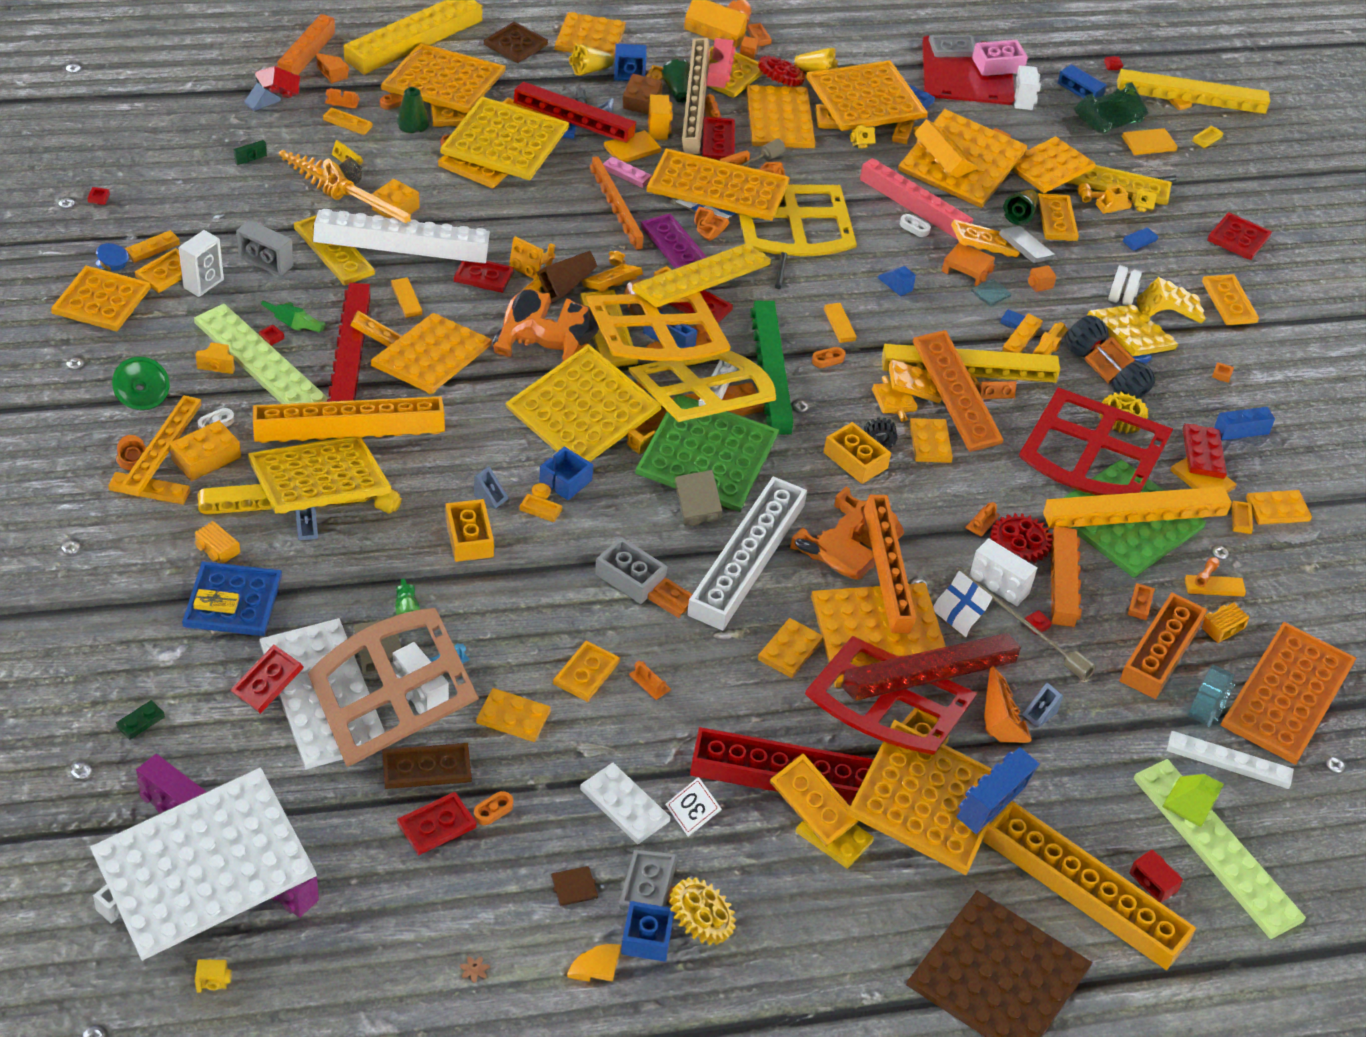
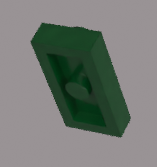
M150 700L117 721L116 727L131 740L165 718L163 710Z

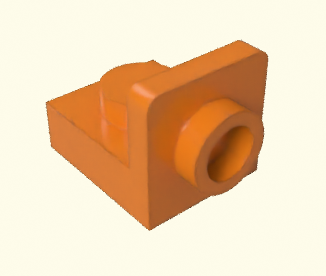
M765 162L758 169L786 176L782 162Z

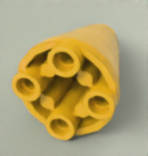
M575 44L572 56L569 57V64L572 65L576 76H583L612 67L614 57L607 52L582 44Z
M825 48L800 54L795 57L794 65H797V68H801L805 72L838 68V59H835L836 49Z

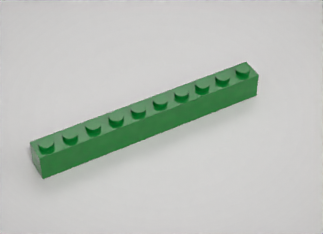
M754 301L753 308H750V318H753L752 330H755L753 340L757 342L755 343V353H758L757 365H760L768 374L776 392V400L764 404V414H767L766 425L778 429V435H792L794 420L775 301Z

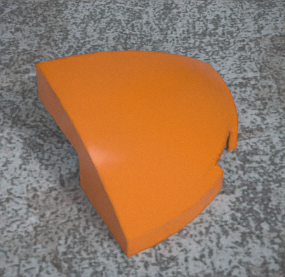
M700 206L694 218L698 233L709 241L720 235L729 224L728 218L714 215L713 210Z

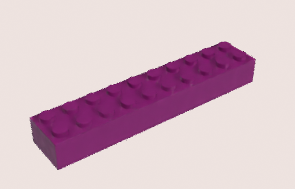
M154 754L136 769L141 799L146 803L150 802L160 814L207 792L158 754ZM317 876L270 899L273 901L277 900L288 913H294L300 918L319 901Z

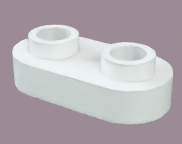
M911 214L901 216L900 226L918 237L929 235L930 225Z
M228 408L216 410L201 417L198 420V428L201 429L218 420L227 427L234 422V413Z

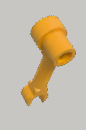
M1086 183L1079 185L1077 188L1078 194L1084 203L1090 202L1092 198H1101L1105 194V192H1092L1090 185Z

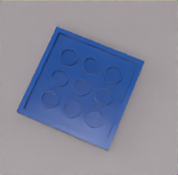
M202 561L182 621L183 627L265 636L282 578V570ZM198 589L239 594L235 614L194 609L193 604Z

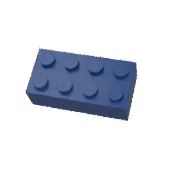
M1021 747L1014 753L1012 751L1008 752L1003 759L1004 762L1002 764L998 762L991 769L990 775L985 774L979 780L977 787L973 785L966 792L965 795L967 797L958 806L961 810L957 818L975 834L1026 788L1040 763Z

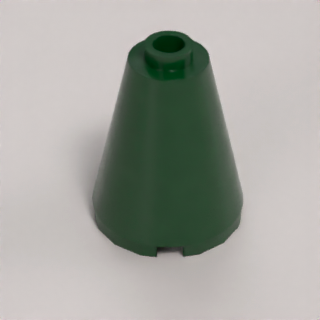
M673 59L664 64L661 73L674 99L677 102L684 103L687 98L690 62L684 59L683 61Z
M416 87L405 89L397 118L399 129L406 133H414V131L418 130L420 133L429 126V119L422 95Z
M1027 189L1010 195L1003 204L1005 218L1015 225L1030 222L1036 210L1037 193L1032 189Z

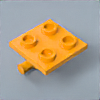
M515 236L513 237L509 266L535 279L538 277L536 272L540 270L541 265L544 263L545 267L551 265L555 259V245L548 244V251L543 253V249Z

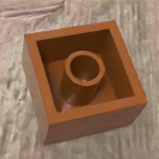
M632 74L623 94V109L648 115L650 94L662 95V81Z

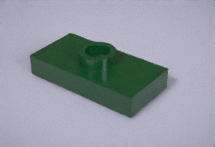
M264 140L233 149L236 165L267 156L266 142Z

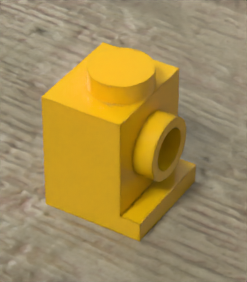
M197 960L195 974L197 993H202V988L209 990L226 989L227 984L231 983L232 970L228 969L226 960Z

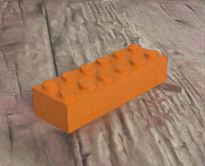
M1171 592L1124 666L1119 681L1156 700L1201 627L1208 609Z

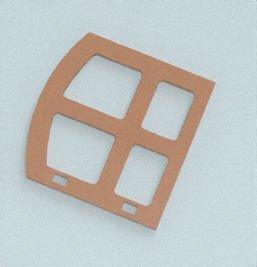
M436 608L403 613L369 626L331 650L308 672L347 767L479 700ZM427 627L440 653V658L402 678H397L381 643L382 639L404 631ZM440 628L443 635L435 637L433 631ZM367 648L381 678L383 687L344 708H340L328 677L353 655ZM445 673H449L458 694L428 711L414 716L406 699V694ZM462 675L465 683L458 685L456 679ZM386 703H392L400 721L399 725L360 746H356L348 724Z

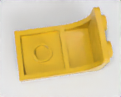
M1160 277L1152 282L1136 300L1139 311L1149 318L1159 311L1169 309L1175 310L1200 324L1206 320L1203 313L1204 310L1200 304V298L1196 294H1191L1184 288H1179L1171 281H1166Z

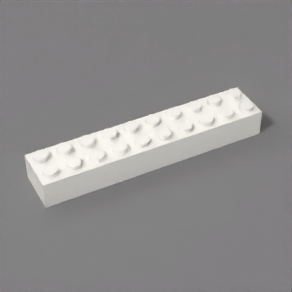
M322 209L318 211L314 222L313 242L486 263L490 231H486L483 228L469 229L466 226L452 227L450 224L437 225L433 222L421 223L416 220H411L406 224L394 217L389 219L380 215L366 216L364 213L350 214L347 211L334 212L330 209Z
M774 476L771 478L689 599L687 616L722 631L725 629L804 508L807 495L806 489Z

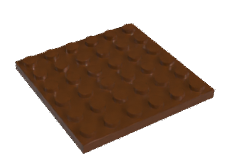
M976 890L907 980L906 986L984 1037H1043L1089 971L1093 962Z

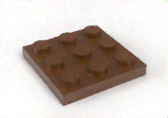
M512 22L484 39V45L510 60L520 63L547 46L548 39L516 22Z

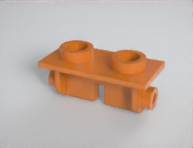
M332 88L326 90V96L328 97L325 104L356 108L360 101L359 95L356 92L344 91L343 95H341V90Z
M707 94L704 107L705 116L722 118L717 102L714 101V96Z
M982 382L978 385V391H981L980 396L982 399L1015 398L1017 382Z
M991 502L986 507L984 506L966 526V529L982 537L1000 517V514L996 513V503Z
M639 660L634 664L635 670L629 673V676L655 700L671 691L666 682L651 671L644 661L641 662Z

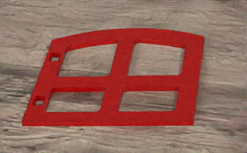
M1058 387L1021 449L1019 457L1043 475L1085 493L1097 496L1141 493L1173 432V428ZM1069 402L1102 414L1103 418L1095 430H1091L1057 416L1064 404ZM1121 421L1152 432L1155 435L1149 447L1143 449L1110 437L1109 433L1115 422ZM1053 429L1088 442L1073 471L1061 468L1037 452L1049 430ZM1156 440L1161 442L1160 446L1154 445ZM1101 448L1140 461L1128 485L1107 483L1085 477ZM1136 477L1142 478L1140 483L1135 482Z
M854 636L847 641L805 691V695L815 704L846 725L880 741L931 755L936 754L977 695L976 692ZM863 652L898 668L900 672L892 681H888L851 662L858 653ZM840 675H846L882 692L866 715H859L826 692ZM914 678H919L956 695L949 707H944L906 688ZM897 700L939 719L925 738L880 725L879 722ZM959 702L963 704V706L960 707L956 705V703ZM934 733L941 735L940 738L933 736Z

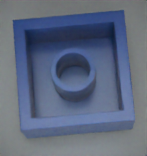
M615 45L614 80L629 81L632 74L645 76L646 45Z
M630 901L622 939L621 955L666 962L674 919V912L670 910L671 908Z

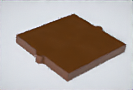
M589 866L551 873L554 884L553 892L557 894L560 906L598 899L595 887L596 880L593 879Z

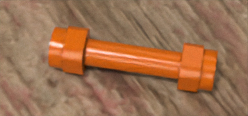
M1216 557L1209 558L1205 564L1204 571L1200 572L1196 577L1195 584L1197 586L1204 587L1210 579V574L1215 572L1220 562Z

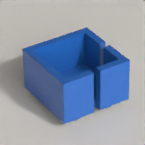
M564 446L553 455V458H549L540 466L539 482L548 485L551 490L555 488V493L569 500L593 480L594 464Z

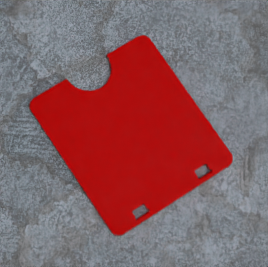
M929 36L923 37L924 92L935 98L1002 105L1014 104L1013 73L982 76L972 57H935L929 42Z

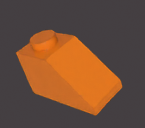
M316 54L317 68L330 83L348 79L349 66L340 57Z

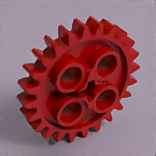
M768 55V57L764 56L759 60V71L767 75V78H771L772 81L781 82L783 85L787 84L789 87L791 85L793 87L802 86L805 81L804 71H801V68H797V65H793L785 59L781 60L780 57L776 58L775 56L771 57Z
M1014 513L1013 517L1007 514L1006 519L1001 516L1000 521L996 520L995 525L992 526L990 534L992 541L1028 563L1030 560L1036 563L1037 559L1042 561L1043 557H1047L1053 539H1051L1052 533H1048L1049 528H1043L1045 523H1037L1038 518L1031 520V515L1025 518L1023 513L1021 517H1018L1016 513Z

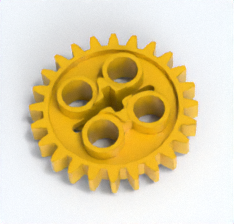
M688 877L686 880L682 879L672 889L673 892L669 895L671 897L669 903L673 907L670 910L676 913L673 918L681 921L679 927H686V934L691 932L693 939L699 937L701 943L706 940L708 945H711L713 942L715 945H718L720 942L723 943L733 934V930L736 928L733 923L736 919L732 915L735 912L729 909L731 903L724 901L726 896H720V890L717 889L715 891L713 889L712 883L707 886L704 879L699 882L697 877L693 880Z

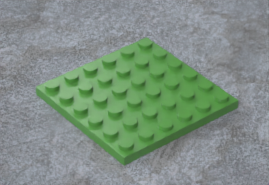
M676 394L673 399L681 409L699 406L698 400L681 394ZM667 411L641 458L635 474L676 489L675 477L713 470L721 505L741 512L779 434V430L728 411L678 422Z
M1120 459L1092 479L1128 485L1136 469ZM1136 477L1135 482L1140 483L1142 478ZM1148 479L1141 493L1164 490ZM1075 489L1073 492H1071L1064 498L1097 495L1085 493ZM1200 517L1068 528L1077 529L1078 536L1131 577L1135 578L1203 529L1206 521Z

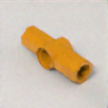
M1062 322L1055 323L1049 332L1043 334L1033 354L1051 355L1053 352L1056 353L1062 339L1068 332L1066 325Z

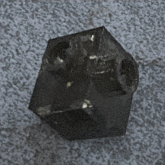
M352 157L338 165L346 179L354 184H358L361 181L362 167Z

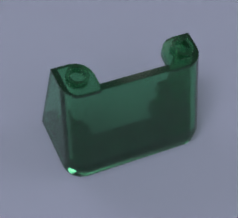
M1133 82L1126 83V87L1122 90L1118 88L1113 93L1095 98L1093 94L1086 95L1074 108L1075 113L1098 133L1103 134L1134 122L1140 123L1145 120V116L1149 111Z

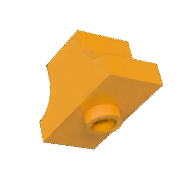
M1121 185L1107 187L1105 194L1096 200V206L1105 214L1130 209L1132 202L1128 199V193Z
M211 342L207 349L197 351L196 353L197 369L229 374L234 373V356L230 355L229 345Z

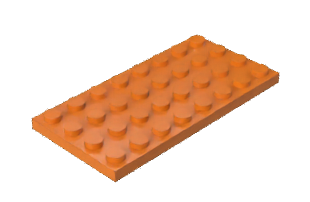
M1283 622L1220 726L1296 765L1355 663L1356 657Z

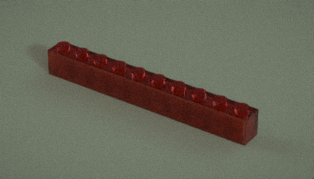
M1008 633L847 669L845 670L841 687L854 701H859L987 670L992 666L996 668L1016 663L1021 646Z

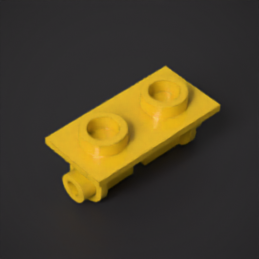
M335 141L332 151L334 157L352 170H354L355 165L363 163L360 155L353 152L340 141Z

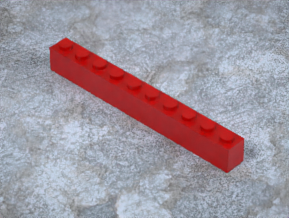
M349 283L348 290L344 292V300L346 301H343L342 305L344 313H341L342 325H339L340 337H337L338 349H335V360L337 361H333V372L335 373H331V384L333 385L329 386V397L331 398L327 399V402L356 400L365 334L350 325L357 311L368 316L371 299L370 284Z

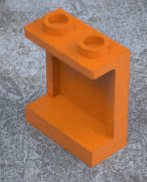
M958 243L944 259L942 272L948 274L954 268L976 279L975 286L978 287L981 282H985L988 274L993 272L995 257L968 245L964 246Z

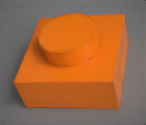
M1217 362L1212 378L1229 383L1234 367Z

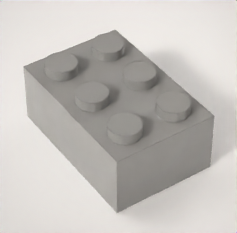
M250 220L236 230L240 259L280 277L294 266L291 238Z
M622 537L596 558L595 575L640 604L648 598V593L652 592L653 588L667 574V566Z

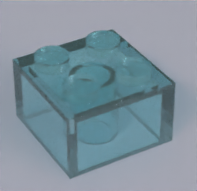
M1212 664L1197 691L1188 716L1209 727L1213 720L1218 721L1223 711L1220 707L1225 708L1230 698L1227 694L1231 695L1235 684L1232 683L1235 675Z

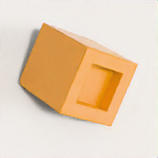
M633 428L628 431L627 445L640 455L646 451L655 431L653 430L646 435L645 433L640 434Z

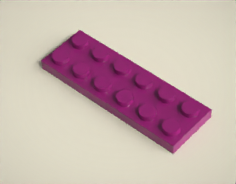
M670 213L641 221V228L675 269L707 258Z

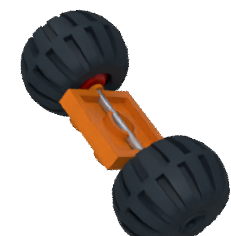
M1088 315L1078 320L1066 335V343L1072 353L1085 357V361L1108 384L1112 382V389L1117 394L1122 392L1127 395L1129 393L1130 396H1135L1138 399L1152 389L1155 383V376L1150 367L1144 363L1135 362V359L1112 336L1107 339L1108 329L1100 318Z

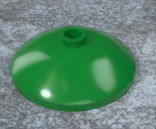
M132 357L123 361L114 371L112 388L115 396L123 405L133 410L145 411L156 408L166 399L170 388V381L166 370L155 360L147 357ZM137 386H142L143 389H142V390H138L136 387H137Z

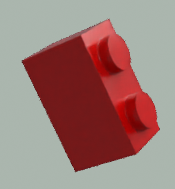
M1153 849L1136 859L1129 872L1160 903L1177 893L1183 882L1179 873L1173 870L1163 857L1158 855Z

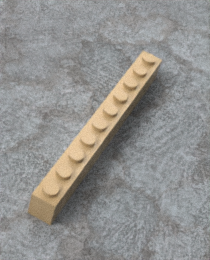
M693 38L682 135L684 153L700 154L710 57L708 38Z

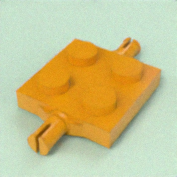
M887 375L881 378L883 384H873L872 387L883 414H897L901 422H906L908 418L905 413L916 412L918 406L911 394L892 389L889 377Z

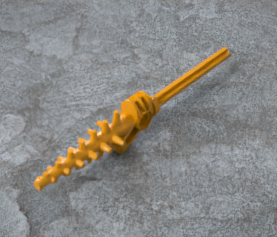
M285 150L279 152V156L284 161L287 160L289 165L294 164L293 169L301 168L300 175L305 171L307 172L306 180L313 175L312 185L320 179L317 189L320 190L323 186L324 194L340 200L344 195H352L407 224V222L411 221L409 213L354 186V183L345 178L339 166L332 160L326 159L323 162L320 159L314 165L315 158L307 162V156L300 159V154L294 156L292 152L287 153Z

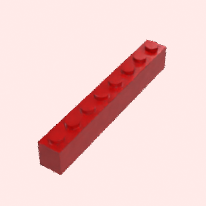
M522 82L515 88L513 103L625 143L635 134L636 121L526 82Z

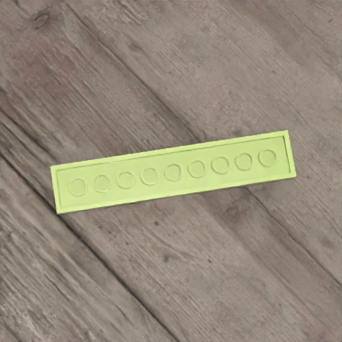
M224 303L194 317V323L215 343L229 345L230 355L234 356V360L281 404L327 402V399H329Z
M1168 759L1135 774L1133 778L1270 940L1304 922L1306 919L1304 914L1212 809L1202 827H1199L1162 807L1178 778L1182 776Z

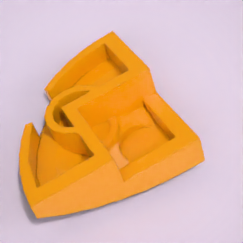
M598 945L580 954L572 963L567 977L590 982L591 977L613 982L622 945Z

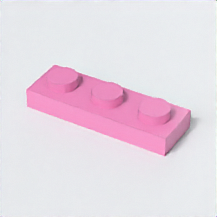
M612 156L603 163L607 172L641 188L648 184L652 175Z

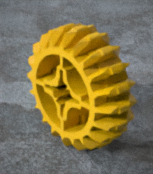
M1114 392L1113 395H1108L1102 401L1106 405L1148 419L1146 403H1142L1141 399H1136L1135 396H1130L1129 393L1125 395L1122 392L1120 394ZM1116 421L1112 427V431L1118 430L1119 433L1122 431L1125 434L1128 432H1139L1141 429L1121 421Z

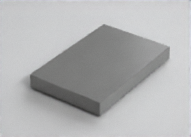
M973 35L929 36V42L935 57H973L975 48Z
M1021 226L1001 229L999 233L1003 239L1033 263L1051 260L1055 256L1053 252Z
M634 850L619 903L620 909L628 910L630 901L666 907L678 861L677 854Z

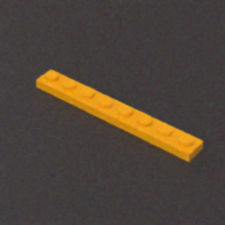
M183 395L120 485L121 493L139 497L170 452L169 443L179 439L201 407V399Z

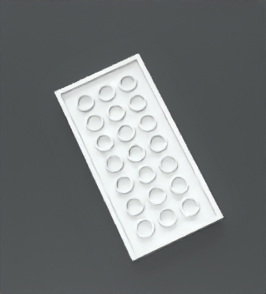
M339 618L259 639L263 654L273 645H276L304 666L301 672L279 694V698L306 770L343 759L308 675V672L324 656L347 640ZM354 655L328 677L340 708H344L369 695ZM376 709L348 724L356 746H360L385 733Z

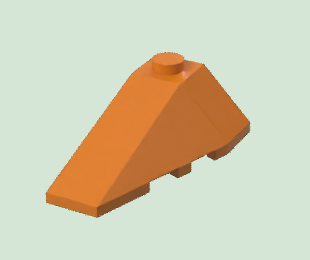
M992 666L989 671L984 713L985 730L989 736H994L999 742L1029 743L1032 741L1026 722L1024 720L1021 722L1018 715L1021 711L1012 699L1011 689L1005 677Z

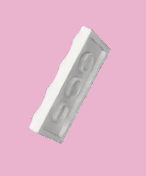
M613 762L580 786V790L637 845L670 822V816Z

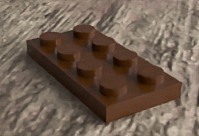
M468 743L382 749L385 789L472 782Z

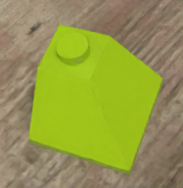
M1206 774L1180 776L1162 807L1202 827L1217 801L1224 784Z

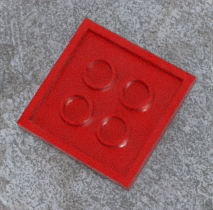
M1228 212L1208 235L1207 241L1230 252H1234L1243 258L1252 260L1271 237L1272 231Z

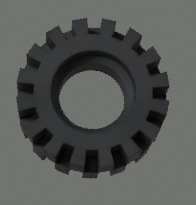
M879 417L877 421L872 419L871 423L867 422L866 426H864V431L886 449L887 447L892 448V444H896L898 439L897 430L892 420H886L884 417L880 420ZM878 433H885L884 435L880 436L876 435Z

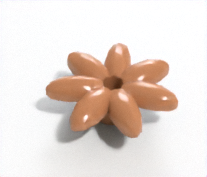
M468 956V964H460V968L465 970L462 978L471 976L473 983L476 982L478 976L483 979L487 978L484 971L489 969L490 965L482 964L483 957H479L474 961L472 957Z

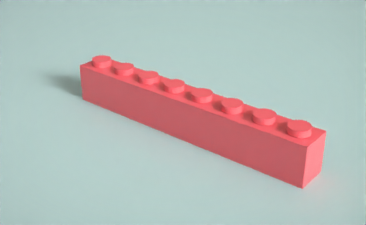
M872 158L862 164L861 181L957 240L958 238L951 226L953 220L972 224L973 218L898 174L878 160Z

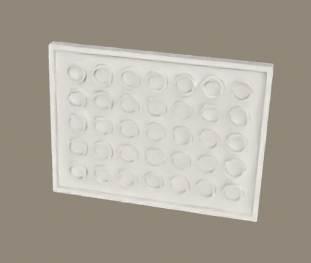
M261 767L90 846L142 961L317 876Z

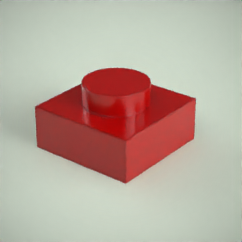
M1105 57L1104 63L1108 70L1123 69L1120 57Z
M92 187L87 197L88 203L105 205L110 196L109 189Z
M271 325L258 332L271 346L284 339V333L275 325Z
M1040 610L1024 618L1041 633L1049 629L1052 624Z

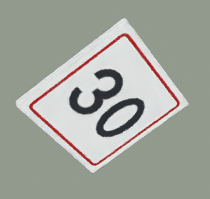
M699 777L665 804L688 837L722 810Z

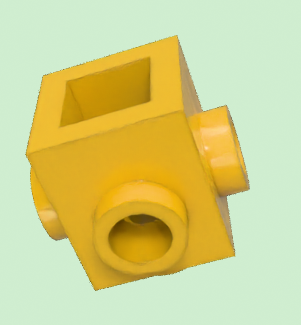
M859 125L856 129L852 130L850 140L853 142V146L863 149L875 144L874 127L866 128V125Z
M1146 188L1137 190L1136 194L1133 193L1131 202L1134 203L1133 208H1136L1138 212L1153 211L1157 193H1152L1150 189Z

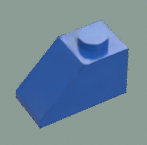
M906 266L891 269L878 276V279L900 297L913 291L916 275Z

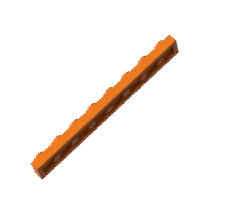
M599 156L592 157L590 171L595 175L597 184H600L602 193H605L607 202L612 206L613 213H616L619 223L623 225L624 232L628 234L630 243L634 245L636 250L643 249L644 236Z

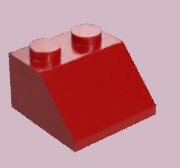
M277 66L255 72V76L261 85L269 89L270 92L282 94L285 98L298 95L299 75Z

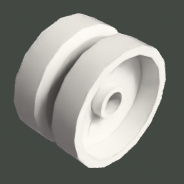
M1119 265L1108 301L1117 303L1122 293L1124 294L1122 304L1125 306L1132 305L1141 283L1139 281L1142 271L1132 270L1128 279L1126 278L1128 267Z

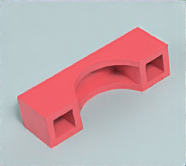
M715 38L712 59L717 61V63H712L709 66L707 86L725 88L726 82H729L736 48L733 47V40Z

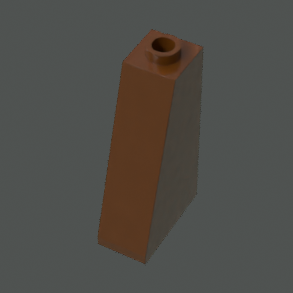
M590 250L548 265L536 273L545 292L550 294L552 304L563 298L598 265Z

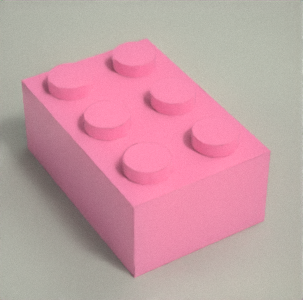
M1018 40L975 43L972 57L982 76L1017 73L1019 65L1026 66L1028 58Z

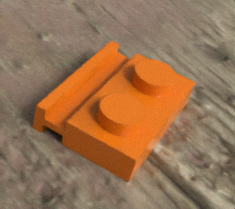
M665 577L653 588L652 592L648 593L647 599L680 618L681 614L688 610L689 599L693 594Z

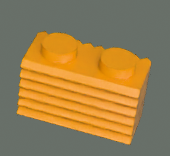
M211 521V523L195 532L196 547L200 551L204 550L214 562L217 561V563L224 564L240 554L239 542L214 521Z
M1231 603L1228 606L1222 605L1217 612H1209L1205 616L1201 628L1219 644L1223 640L1228 639V637L1230 638L1239 631L1244 630L1248 623L1249 615H1246L1235 603Z

